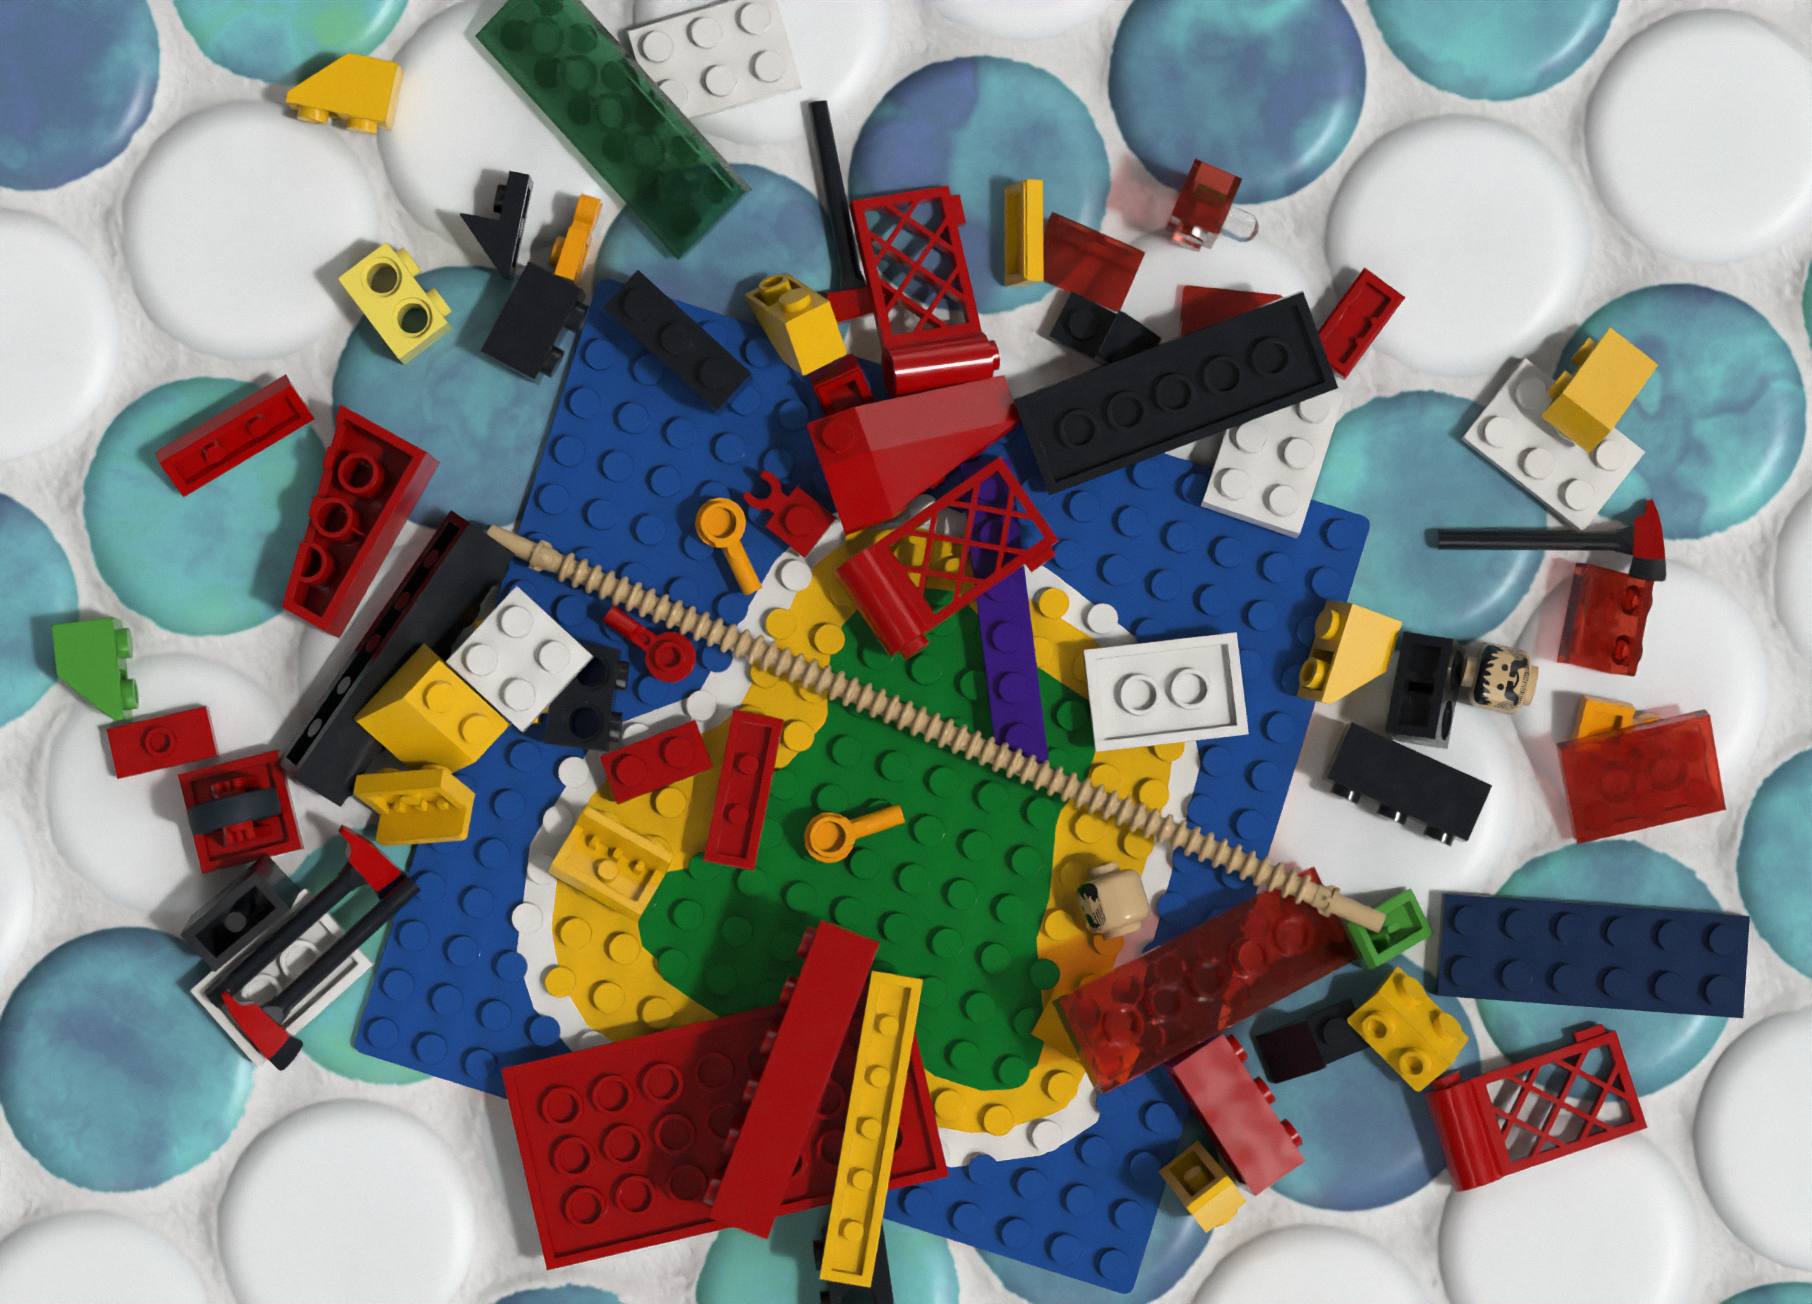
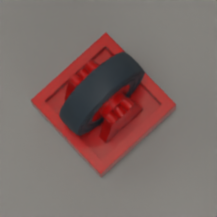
M273 750L178 774L202 874L254 862L265 853L269 857L304 849L286 772L277 763L281 757L280 750Z

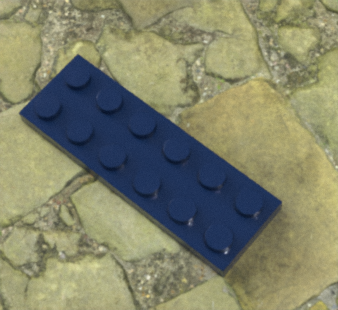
M1442 894L1435 995L1743 1018L1750 916Z

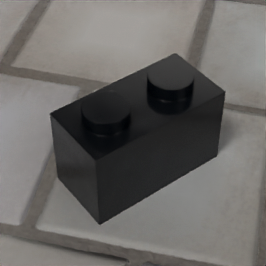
M528 261L481 352L488 359L538 385L544 375L552 378L565 354V351L559 347L567 331L576 333L588 312L589 306L583 304L586 298L583 289Z
M265 853L190 917L180 935L208 966L216 972L292 908L300 889Z

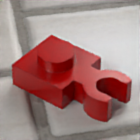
M763 470L760 477L771 486V494L766 499L760 500L746 491L743 497L746 503L753 509L759 511L769 510L774 514L765 524V527L805 559L837 518L798 486L787 497L782 493L777 477Z

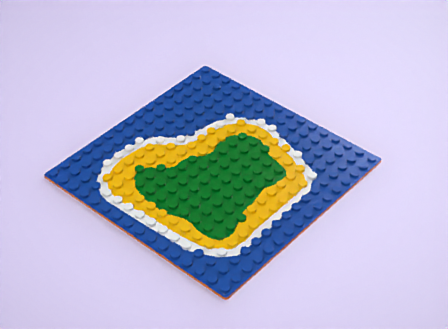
M611 279L601 280L597 284L517 535L537 544L544 540L550 543L554 550L559 551L560 554L565 556L569 553H574V560L577 562L586 558L588 566L591 568L600 564L602 566L601 572L607 574L613 570L615 571V578L619 580L627 576L630 585L634 586L637 582H641L642 590L648 592L650 588H654L657 597L668 594L671 603L682 600L683 608L689 609V607L695 606L698 615H702L707 611L710 613L709 619L712 621H716L717 618L721 617L723 625L726 627L735 623L737 625L736 631L740 633L749 629L750 637L754 639L762 635L765 644L770 645L771 642L776 641L777 649L781 651L786 647H790L791 655L797 657L798 654L803 653L805 656L804 660L809 663L813 659H817L818 667L824 669L826 665H831L832 673L838 674L840 671H844L847 680L858 677V684L861 686L872 683L873 691L879 692L881 689H885V696L888 698H893L897 694L900 696L899 702L902 704H906L911 700L913 701V708L916 710H920L921 707L925 706L927 708L926 714L933 716L938 712L941 715L940 720L943 722H947L948 719L952 718L954 719V726L957 728H961L963 724H966L968 726L967 732L971 734L980 730L982 733L981 738L985 740L993 736L976 600L926 635L930 644L907 660H904L901 654L890 658L833 575V572L847 560L874 545L962 483L960 466H957L945 475L946 480L933 490L929 487L907 504L908 508L894 519L845 535L806 425L826 416L807 374L801 375L782 361L763 328L670 298L752 373L754 380L719 417L606 314L603 307L624 283ZM855 356L875 402L893 399L886 390L881 364ZM1019 424L974 459L968 458L963 463L995 460L1000 456L1002 459L1011 458L1013 475L1059 540L1058 543L1051 547L1056 553L1054 558L1032 573L1026 565L1024 566L1047 751L1050 762L1049 767L1056 770L1059 766H1062L1064 769L1063 774L1070 776L1072 772H1076L1077 780L1084 782L1086 778H1089L1091 780L1090 785L1095 788L1103 784L1106 793L1111 794L1113 790H1117L1118 798L1125 800L1127 796H1131L1132 804L1138 806L1141 802H1144L1147 811L1152 812L1155 808H1158L1161 817L1166 818L1168 814H1172L1173 822L1180 824L1182 820H1186L1187 828L1193 830L1196 826H1199L1201 828L1200 833L1205 836L1213 832L1215 835L1214 840L1221 842L1223 838H1227L1228 846L1235 848L1237 844H1241L1243 853L1248 854L1251 850H1254L1256 852L1255 857L1262 860L1269 854L1316 703L1315 701L1296 697L1300 686V671L1304 662L1309 658L1316 636L1315 623L1319 614L1324 610L1327 600L1347 603L1370 529L1369 520L1363 515L1311 499L1300 535L1296 539L1201 507L1213 468L1165 453L1049 496L1023 424ZM763 470L777 477L782 493L787 497L798 486L837 518L805 559L765 527V524L774 514L769 510L759 511L753 509L746 503L743 497L746 491L760 500L766 499L771 494V486L760 477ZM719 497L730 499L737 503L744 512L746 526L740 541L763 587L747 596L743 595L722 549L709 546L697 534L695 527L696 514L701 506L711 499ZM962 497L957 501L964 502V498ZM1016 498L1017 512L1027 513ZM949 506L940 512L935 534L964 539L967 525L965 509ZM1018 518L1022 549L1027 550L1044 537L1033 521ZM931 519L917 528L916 531L928 533ZM907 535L891 546L890 549L901 565L922 568L927 539ZM934 540L929 570L957 575L963 545ZM970 547L964 574L967 577H973ZM514 556L509 563L508 572L502 581L493 611L518 586L579 644L620 649L622 651L621 661H629L626 692L617 691L614 710L616 712H623L620 742H610L609 752L547 745L544 743L548 713H542V724H531L524 733L504 716L511 725L475 763L452 773L455 778L475 793L467 838L463 841L418 844L408 876L418 885L421 891L395 915L355 1040V1047L358 1052L508 1099L501 1071L502 1068L778 1004L788 976L792 974L799 977L806 959L796 955L807 926L818 929L820 921L824 919L880 940L865 983L870 982L872 970L923 979L915 1032L949 1177L887 1191L883 1218L1121 1294L1130 1293L1134 1288L1166 1186V1181L1158 1171L1174 1159L1190 1108L1165 1070L1162 1062L1208 1030L1215 1028L1258 890V886L1253 885L1254 879L1247 876L1244 880H1241L1239 878L1240 873L1235 870L1227 874L1225 872L1226 867L1221 864L1217 868H1213L1212 860L1205 858L1203 862H1199L1198 854L1191 852L1189 856H1186L1183 847L1178 846L1175 850H1172L1170 848L1171 843L1167 840L1158 844L1157 836L1150 834L1148 838H1144L1142 829L1136 828L1134 832H1131L1129 830L1130 825L1126 822L1117 826L1115 823L1116 818L1112 816L1103 820L1102 812L1095 810L1093 814H1090L1088 812L1089 807L1084 804L1076 808L1074 806L1075 801L1071 798L1062 802L1061 794L1054 792L1052 796H1048L1047 788L1041 786L1038 790H1035L1033 788L1034 783L1029 780L1021 784L1019 781L1020 776L1013 774L1011 778H1007L1006 770L1000 768L997 772H994L992 770L993 765L988 762L980 766L977 757L972 756L970 760H966L965 752L959 750L956 754H953L951 752L952 747L947 744L943 748H939L936 739L931 738L929 742H925L924 734L918 732L915 736H911V729L904 726L902 730H898L895 721L891 720L888 724H884V717L877 714L875 718H870L869 710L863 709L861 712H857L854 703L843 706V699L840 697L829 700L828 692L822 691L821 694H816V687L813 685H809L804 689L801 686L802 681L799 679H795L794 682L790 683L788 675L785 673L776 677L774 675L775 669L768 667L767 670L763 671L761 670V663L757 661L749 665L747 663L748 658L744 655L735 659L734 651L728 649L725 653H722L720 645L716 643L708 647L705 638L701 637L698 641H694L693 633L687 631L683 636L693 644L696 652V664L692 673L684 680L676 683H667L656 679L649 672L646 665V652L602 622L606 614L613 607L611 597L606 596L605 599L600 600L598 597L599 592L593 590L590 594H587L584 585L580 584L578 587L573 588L570 579L566 578L565 581L559 582L557 574L545 570L535 571L529 568L530 562ZM907 572L918 588L921 574ZM927 576L924 598L935 613L953 601L955 580ZM963 582L961 595L973 588L974 584ZM620 602L616 605V607L657 636L665 632H677L680 634L678 626L667 629L664 620L653 623V616L650 614L640 617L637 608H633L628 612L625 609V603ZM1237 632L1248 735L1095 752L1083 650ZM592 658L578 673L580 682L587 687L599 685L605 678V665L600 659ZM587 708L576 712L571 723L573 732L580 738H588L594 735L599 727V718L596 712ZM733 710L784 719L755 871L703 861ZM696 720L714 768L618 805L600 756ZM896 804L900 805L905 823L856 839L850 853L839 862L828 864L819 862L810 856L805 848L803 836L806 826L812 818L821 813L832 812L851 820ZM584 806L594 810L601 809L610 812L620 820L622 826L638 835L645 834L658 839L666 847V850L674 855L665 877L638 923L548 873L552 862L575 826ZM1117 861L1119 870L1134 869L1140 874L1150 906V913L1141 921L1142 929L1104 940L1102 933H1092L1087 929L1076 896V890L1081 883L1090 880L1089 869ZM1055 989L1146 1040L1121 1085L1080 1061L1072 1059L1031 1034Z

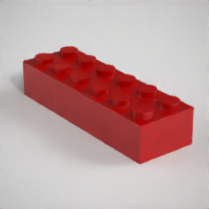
M824 919L820 921L818 929L807 926L796 955L806 959L799 977L792 974L788 976L778 1005L787 1008L781 1026L775 1023L770 1024L759 1053L769 1057L763 1074L755 1071L751 1074L741 1100L742 1104L750 1106L744 1123L734 1120L722 1153L731 1156L727 1169L723 1171L716 1168L703 1202L713 1205L708 1218L763 1239H768L880 940Z

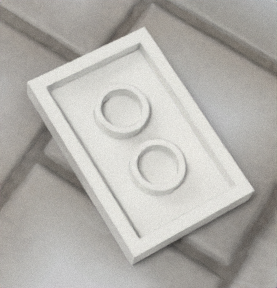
M733 0L628 31L657 131L802 89L777 0Z
M1525 358L1462 436L1461 440L1574 529L1585 530L1644 455L1645 451L1616 428H1613L1590 454L1541 417L1553 400L1546 392L1555 380Z
M1332 390L1225 430L1201 507L1297 539L1307 514L1345 394Z
M1237 632L1083 650L1095 752L1249 734Z
M305 888L298 894L292 908L220 969L216 972H210L190 990L257 1067L262 1066L268 1059L240 1028L226 1004L218 1009L208 999L206 993L315 897L308 888ZM328 911L233 997L242 1003L256 1001L260 1005L275 995L277 996L346 932L345 929ZM359 947L290 1011L291 1013L287 1016L282 1026L294 1036L298 1034L372 968L375 963Z

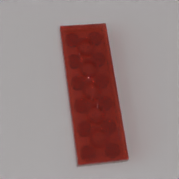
M1314 866L1297 873V876L1301 878L1309 874L1311 882L1323 885ZM1274 888L1272 892H1268L1266 889L1053 1000L1052 1003L1096 1094L1108 1093L1358 959L1339 917L1333 913L1326 917L1319 914L1317 908L1311 906L1310 903L1302 900L1300 904H1296L1293 895L1288 894L1286 898H1282L1279 889Z

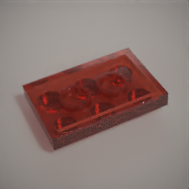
M1705 709L1556 743L1572 834L1577 844L1726 810L1711 718Z

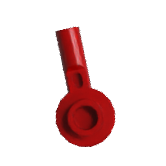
M614 605L604 617L603 623L646 652V665L649 672L656 679L667 683H676L684 680L692 673L696 664V652L693 644L685 636L677 632H665L657 636Z

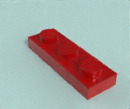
M285 374L154 453L161 467L182 496L185 497L313 421L314 417L295 386Z
M733 710L703 861L755 871L784 719Z

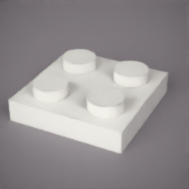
M516 586L446 662L524 733L594 656Z

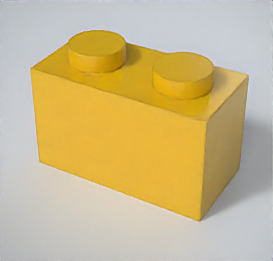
M1611 327L1597 342L1588 337L1570 360V362L1577 366L1572 374L1564 370L1551 385L1546 394L1553 400L1541 415V417L1589 454L1612 431L1658 366L1655 361Z

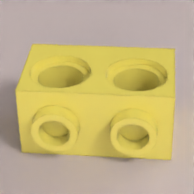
M385 242L337 279L396 357L405 365L453 329L445 319L452 310L435 288H432L427 293L422 289L414 278L422 271L403 247L395 253L390 245ZM384 268L395 270L397 282L392 290L386 293L373 291L372 278L377 271ZM414 308L423 309L428 315L425 328L418 333L405 332L402 327L404 315Z

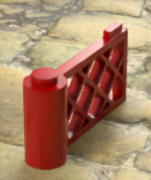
M949 186L851 201L849 204L882 350L881 367L883 380L890 397L912 395L993 378V372L1000 368V355L996 342L988 340L987 336L982 332L958 229V227L966 224L960 194L951 196ZM938 201L942 223L935 233L910 217L918 204ZM909 206L905 213L897 207ZM882 210L899 222L887 241L868 229L865 212ZM903 226L928 242L916 262L891 245ZM943 230L945 231L947 242L939 237ZM872 245L880 250L876 257L874 256ZM933 246L951 257L953 271L946 281H943L921 266ZM884 254H887L910 270L897 290L879 278L877 265ZM914 274L939 290L927 310L902 294ZM954 279H956L958 290L951 286ZM883 293L891 298L887 306L885 305ZM944 294L962 306L966 323L949 326L932 314ZM896 302L920 318L913 332L892 335L888 313ZM925 323L934 327L933 329L921 330Z
M1000 456L874 545L847 560L833 572V575L890 658L901 654L904 660H907L930 644L926 638L930 631L1026 565L1032 573L1054 558L1056 553L1051 547L1058 543L1059 540ZM997 472L1000 473L1010 488L1006 510L977 505L981 484ZM973 490L971 503L957 501ZM1015 496L1027 513L1013 511ZM949 506L969 509L964 539L935 534L939 513ZM976 511L1005 516L1000 545L971 540ZM1012 517L1033 521L1044 537L1027 550L1006 547ZM931 519L928 533L916 531L917 528ZM907 535L926 538L927 543L922 568L901 565L890 547ZM934 540L963 545L957 575L929 570ZM970 546L998 551L995 572L986 579L964 576ZM1005 553L1019 555L1003 566ZM907 572L921 574L918 588ZM927 576L956 581L953 601L937 613L932 610L924 598ZM963 582L977 584L961 595Z
M1597 1024L1571 1033L1574 1040L1572 1044L1470 1078L1461 1079L1460 1073L1457 1071L1439 1076L1431 1082L1432 1089L1424 1092V1097L1456 1192L1484 1186L1504 1176L1648 1128L1616 1030L1605 1032L1603 1024ZM1606 1045L1612 1065L1603 1082L1580 1070L1589 1050ZM1577 1054L1572 1065L1561 1060ZM1553 1063L1569 1071L1557 1097L1533 1086L1543 1065ZM1530 1070L1525 1081L1513 1076ZM1576 1076L1600 1087L1588 1114L1564 1102ZM1616 1077L1621 1091L1612 1086ZM1506 1079L1521 1087L1509 1114L1492 1105L1486 1084ZM1529 1092L1553 1103L1541 1130L1517 1118ZM1608 1092L1625 1101L1631 1121L1612 1127L1596 1119ZM1561 1108L1585 1120L1576 1139L1567 1143L1549 1135ZM1496 1115L1505 1119L1501 1129ZM1513 1124L1536 1135L1537 1138L1528 1156L1511 1161L1505 1141ZM1592 1125H1595L1603 1129L1602 1131L1588 1135ZM1545 1140L1556 1145L1555 1147L1540 1151Z

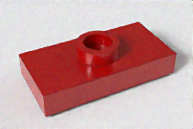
M1365 267L1318 330L1332 372L1342 380L1347 378L1405 299L1402 294Z
M207 706L106 729L117 779H124L220 756L210 710Z

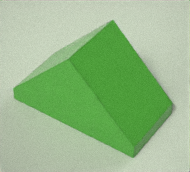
M1411 888L1370 907L1386 914L1379 933L1346 919L1339 922L1361 968L1372 970L1433 934Z

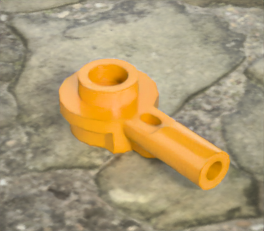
M720 497L711 499L703 504L696 514L695 527L697 534L704 543L711 547L722 549L743 595L747 596L763 587L740 541L746 526L744 512L737 503L730 499Z
M899 804L851 820L832 812L821 813L812 818L806 826L803 836L804 845L809 855L817 861L827 864L836 863L847 857L856 839L905 823L904 816Z

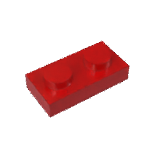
M696 720L600 756L618 805L714 768Z

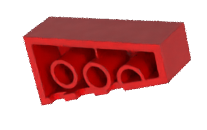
M341 404L335 420L337 426L331 447H327L323 461L324 471L317 496H313L308 516H310L304 541L299 544L282 603L284 609L339 639L440 463L426 451Z

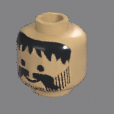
M1486 643L1478 650L1476 657L1466 656L1460 685L1469 687L1468 698L1473 706L1513 715L1517 713L1522 705L1529 706L1531 704L1538 679V667L1532 665L1530 656L1524 650Z
M1117 861L1089 869L1090 880L1081 883L1076 890V896L1087 929L1092 933H1102L1104 940L1142 929L1141 921L1149 915L1150 906L1140 874L1134 869L1119 870Z

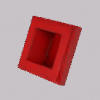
M852 353L807 374L826 417L855 406L875 402L861 367Z

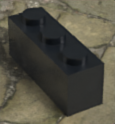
M639 270L629 278L603 307L606 314L719 417L754 380L752 373Z
M1353 722L1346 724L1322 778L1333 784L1330 790L1331 794L1358 805L1361 797L1379 805L1376 814L1403 826L1407 818L1426 826L1423 832L1424 836L1450 847L1454 839L1460 842H1468L1493 786Z

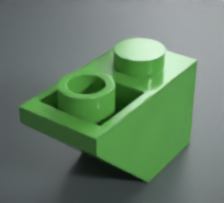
M113 617L51 625L57 676L114 721H133L132 709L139 708V694L135 678L128 679L126 659L133 657V642L130 629L122 628V620Z

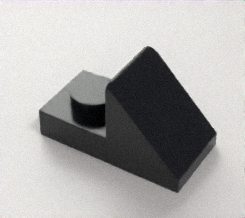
M509 171L507 184L499 182L497 186L493 211L500 213L499 220L460 213V216L503 279L514 281L534 184L529 174Z
M1072 291L1048 339L1100 365H1104L1159 344L1162 338L1125 312L1118 310L1116 314Z
M1346 999L1255 1036L1274 1084L1327 1068L1326 1064L1371 1047L1347 1021L1349 1016L1356 1010L1352 999Z

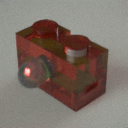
M1195 159L1165 228L1166 231L1174 234L1172 241L1189 250L1200 252L1202 246L1212 249L1219 234L1238 242H1249L1254 239L1259 230L1256 217L1249 212L1232 206L1242 178Z

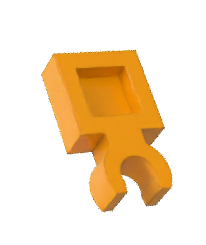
M582 193L566 238L557 237L549 265L556 267L554 275L575 286H578L592 243V234L603 205L600 203L601 199Z
M1582 694L1570 743L1577 749L1624 757L1627 743H1631L1646 755H1658L1661 751L1660 746L1656 742L1645 741L1644 734L1652 727L1666 729L1668 723L1655 713H1644L1637 718H1633L1636 708L1631 703Z

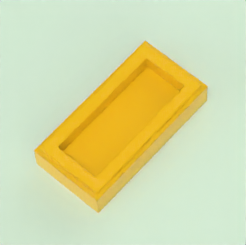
M1025 179L1007 185L1004 188V284H1006V287L1022 288L1044 281L1043 180Z

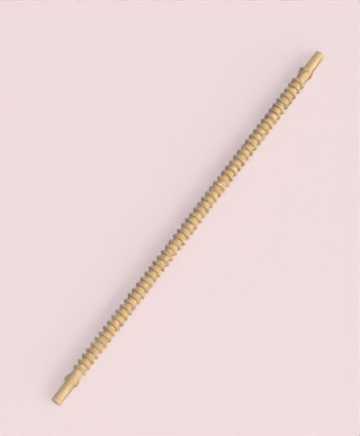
M494 524L488 530L487 535L515 553L514 556L530 562L529 568L538 572L542 570L551 571L558 575L559 582L565 581L566 578L570 579L573 588L578 587L580 584L584 585L587 594H590L593 590L599 592L598 597L600 600L609 596L612 598L614 606L623 602L626 604L625 609L628 612L633 608H637L640 617H645L646 614L652 615L653 623L664 620L667 629L678 626L681 635H685L687 631L693 633L694 641H698L702 637L707 640L706 644L708 647L713 646L714 643L719 644L722 653L730 649L734 651L735 659L744 655L748 658L747 663L749 665H752L755 661L760 662L761 670L765 671L768 667L775 669L774 675L776 677L785 673L788 675L790 683L794 682L795 679H799L802 681L801 686L804 689L809 685H813L816 687V694H821L822 691L828 692L829 700L840 697L843 699V706L854 703L857 712H861L863 709L869 710L870 718H875L878 714L884 717V724H888L891 720L895 721L898 730H902L904 726L911 729V736H915L919 732L924 734L925 742H929L931 738L936 739L939 748H943L945 744L950 745L953 754H956L959 750L965 752L966 760H970L974 756L979 759L980 766H983L986 762L991 763L994 772H997L1000 768L1006 770L1007 778H1011L1013 774L1020 776L1019 781L1021 784H1024L1027 780L1032 781L1035 790H1038L1041 786L1047 788L1048 796H1052L1054 792L1061 794L1062 802L1071 798L1075 801L1074 806L1076 808H1079L1082 804L1087 805L1090 814H1093L1095 810L1102 812L1103 820H1106L1109 816L1116 818L1115 823L1117 826L1126 822L1130 825L1129 830L1131 832H1134L1136 828L1142 829L1144 838H1148L1150 834L1157 836L1158 844L1167 840L1171 843L1170 848L1172 850H1175L1178 846L1183 847L1186 856L1194 852L1198 854L1199 862H1203L1205 858L1212 860L1213 868H1217L1221 864L1226 867L1225 872L1227 874H1230L1233 870L1238 871L1241 880L1249 876L1254 879V886H1258L1262 882L1267 884L1268 892H1272L1274 888L1279 889L1282 898H1286L1288 894L1293 895L1296 904H1300L1302 900L1310 903L1311 906L1317 908L1319 914L1326 917L1333 913L1376 933H1379L1384 923L1386 914L1339 894L1341 889L1336 886L1329 885L1326 887L1311 882L1309 874H1306L1304 878L1298 877L1296 868H1292L1290 872L1283 870L1282 862L1273 866L1269 864L1270 858L1268 856L1260 860L1255 857L1256 852L1254 850H1251L1248 854L1243 853L1241 844H1237L1235 848L1228 846L1227 838H1223L1221 842L1214 840L1215 835L1213 832H1210L1207 836L1202 835L1199 826H1196L1193 830L1187 828L1186 820H1182L1180 824L1173 822L1172 814H1168L1164 818L1159 815L1160 811L1158 808L1150 812L1145 809L1146 804L1144 802H1141L1138 806L1132 804L1131 796H1127L1125 800L1118 798L1117 790H1113L1109 794L1104 791L1105 786L1103 784H1100L1097 788L1092 787L1089 778H1086L1084 782L1077 780L1076 772H1072L1070 776L1063 774L1064 769L1062 766L1054 770L1049 767L1050 762L1048 760H1045L1043 764L1036 762L1035 754H1031L1029 758L1022 756L1021 748L1012 752L1008 749L1009 744L1007 742L999 746L995 744V737L993 736L989 737L988 740L981 738L982 733L980 730L971 734L967 732L968 726L966 724H963L961 728H957L954 726V719L952 718L948 719L947 722H943L940 720V713L936 712L933 716L926 714L927 708L925 706L921 707L920 710H916L913 708V701L911 700L906 704H902L899 702L900 696L897 694L893 698H888L885 696V689H881L879 692L873 691L872 683L861 686L858 684V677L847 680L844 671L834 674L831 672V665H826L824 669L818 667L817 659H813L810 663L806 662L803 653L798 654L797 657L791 655L790 647H786L781 651L777 649L776 641L771 642L770 645L765 644L762 635H759L756 639L750 637L749 629L740 633L736 631L737 625L735 623L726 627L723 625L721 617L717 618L716 621H712L709 619L710 613L707 611L702 615H698L695 606L685 609L682 607V600L671 603L668 594L657 597L654 588H650L647 592L642 590L641 582H637L634 586L630 585L627 576L622 577L621 580L616 579L615 571L611 570L605 574L601 572L602 566L600 564L591 568L588 566L586 558L577 562L574 560V553H569L567 556L560 554L559 551L552 548L550 543L544 540L537 544Z

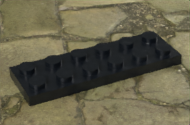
M1299 291L1018 396L1013 400L1050 496L1338 388L1304 292Z

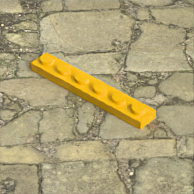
M872 970L819 1279L871 1288L923 983L921 978Z

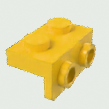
M425 765L421 770L413 771L383 768L376 774L356 776L353 794L380 814L375 838L376 842L380 845L395 846L463 841L467 838L475 793L455 778L448 768L439 765Z
M584 806L575 826L552 862L548 873L638 923L665 877L674 855L667 851L666 847L658 839L645 834L638 835L622 826L620 820L610 812L601 809L594 810Z
M1398 965L1383 978L1369 999L1358 1007L1347 1020L1350 1026L1417 1092L1423 1090L1448 1069L1469 1040V1037L1462 1031L1458 1021L1452 1015L1444 1013L1426 994L1423 986L1415 978L1408 976Z

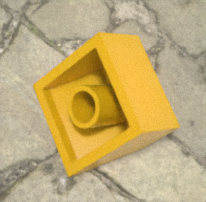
M425 643L354 717V720L412 771L421 770L425 765L443 766L451 770L452 773L475 763L511 725L485 697Z

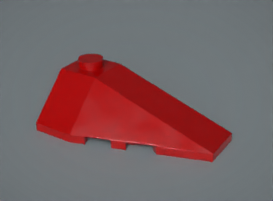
M1001 375L855 406L807 423L806 425L845 535H849L894 519L908 508L907 504L929 487L933 490L946 480L945 475L968 458L974 459L1022 422L1005 376Z

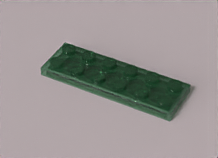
M508 0L475 35L677 260L686 257L752 190L581 0Z

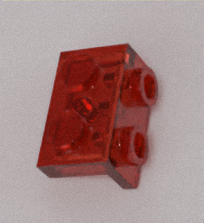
M1576 563L1557 663L1607 675L1634 677L1643 654L1642 641L1647 616L1653 602L1652 590L1654 581L1632 578L1627 573L1588 563Z

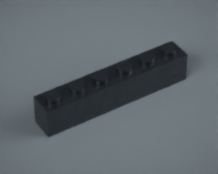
M451 510L277 763L292 777L341 807L346 799L353 795L356 776L364 775L374 758L386 750V747L354 720V717L424 643L445 662L448 660L452 645L463 629L469 627L476 620L480 612V605L492 587L498 585L505 578L509 569V563L515 553Z

